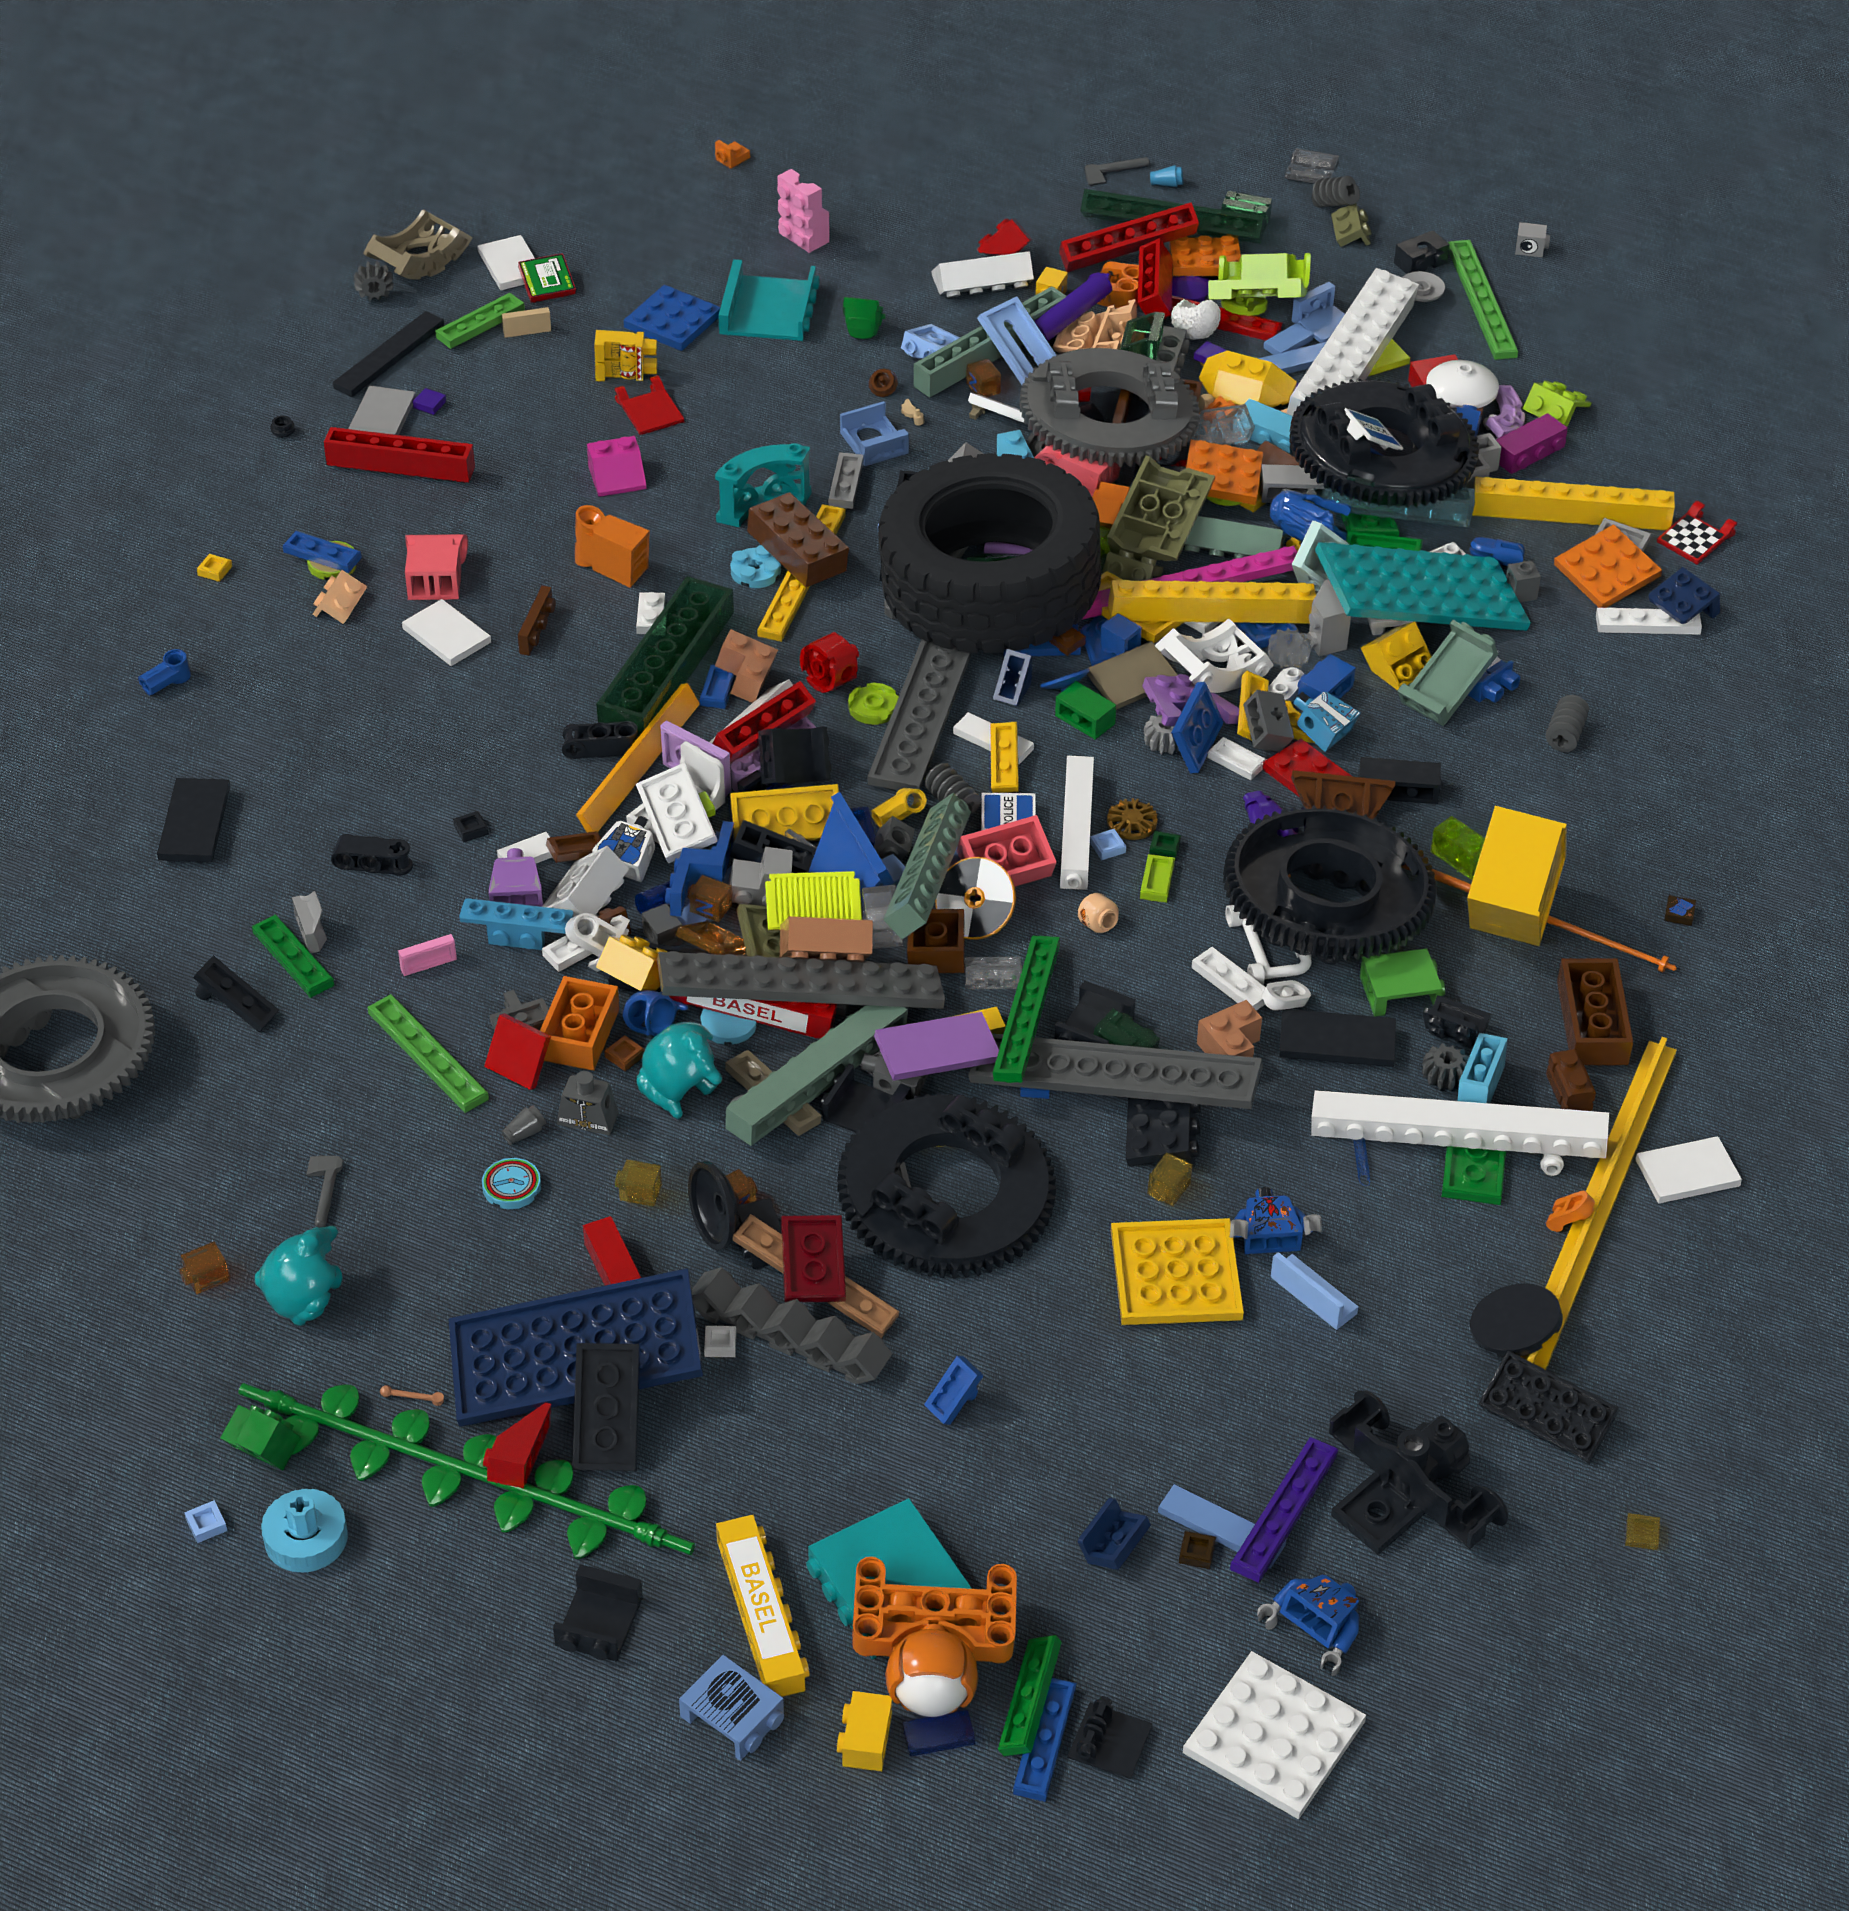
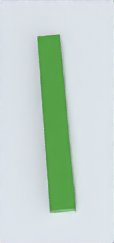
M1471 240L1448 242L1450 244L1449 254L1494 360L1517 358L1518 349Z

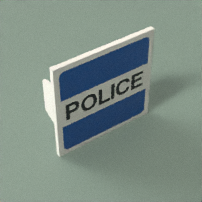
M1347 408L1344 409L1346 415L1351 419L1347 431L1355 440L1365 435L1368 440L1378 443L1384 450L1388 447L1403 450L1399 442L1378 419Z
M982 793L981 831L1035 816L1034 793Z

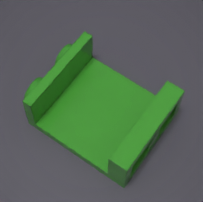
M1427 948L1381 954L1379 957L1374 955L1370 956V959L1362 957L1360 979L1375 1017L1386 1014L1387 1000L1429 994L1432 1004H1434L1437 995H1445L1444 981L1438 978L1436 961L1431 959Z

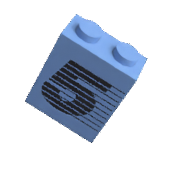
M724 1655L679 1698L680 1717L690 1724L697 1717L703 1719L735 1743V1757L740 1761L749 1752L753 1753L756 1751L763 1737L770 1730L777 1729L784 1719L783 1697Z

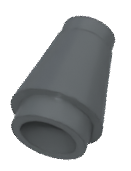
M534 1105L529 1108L524 1107L501 1133L504 1139L512 1145L542 1131L541 1127L546 1124V1121Z

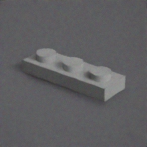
M839 452L828 499L829 506L853 509L864 463L863 454Z

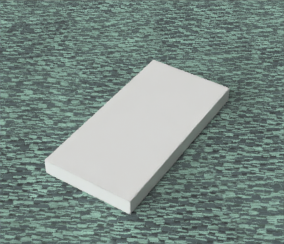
M685 762L636 784L668 863L675 861V858H680L682 848L702 849L718 842Z

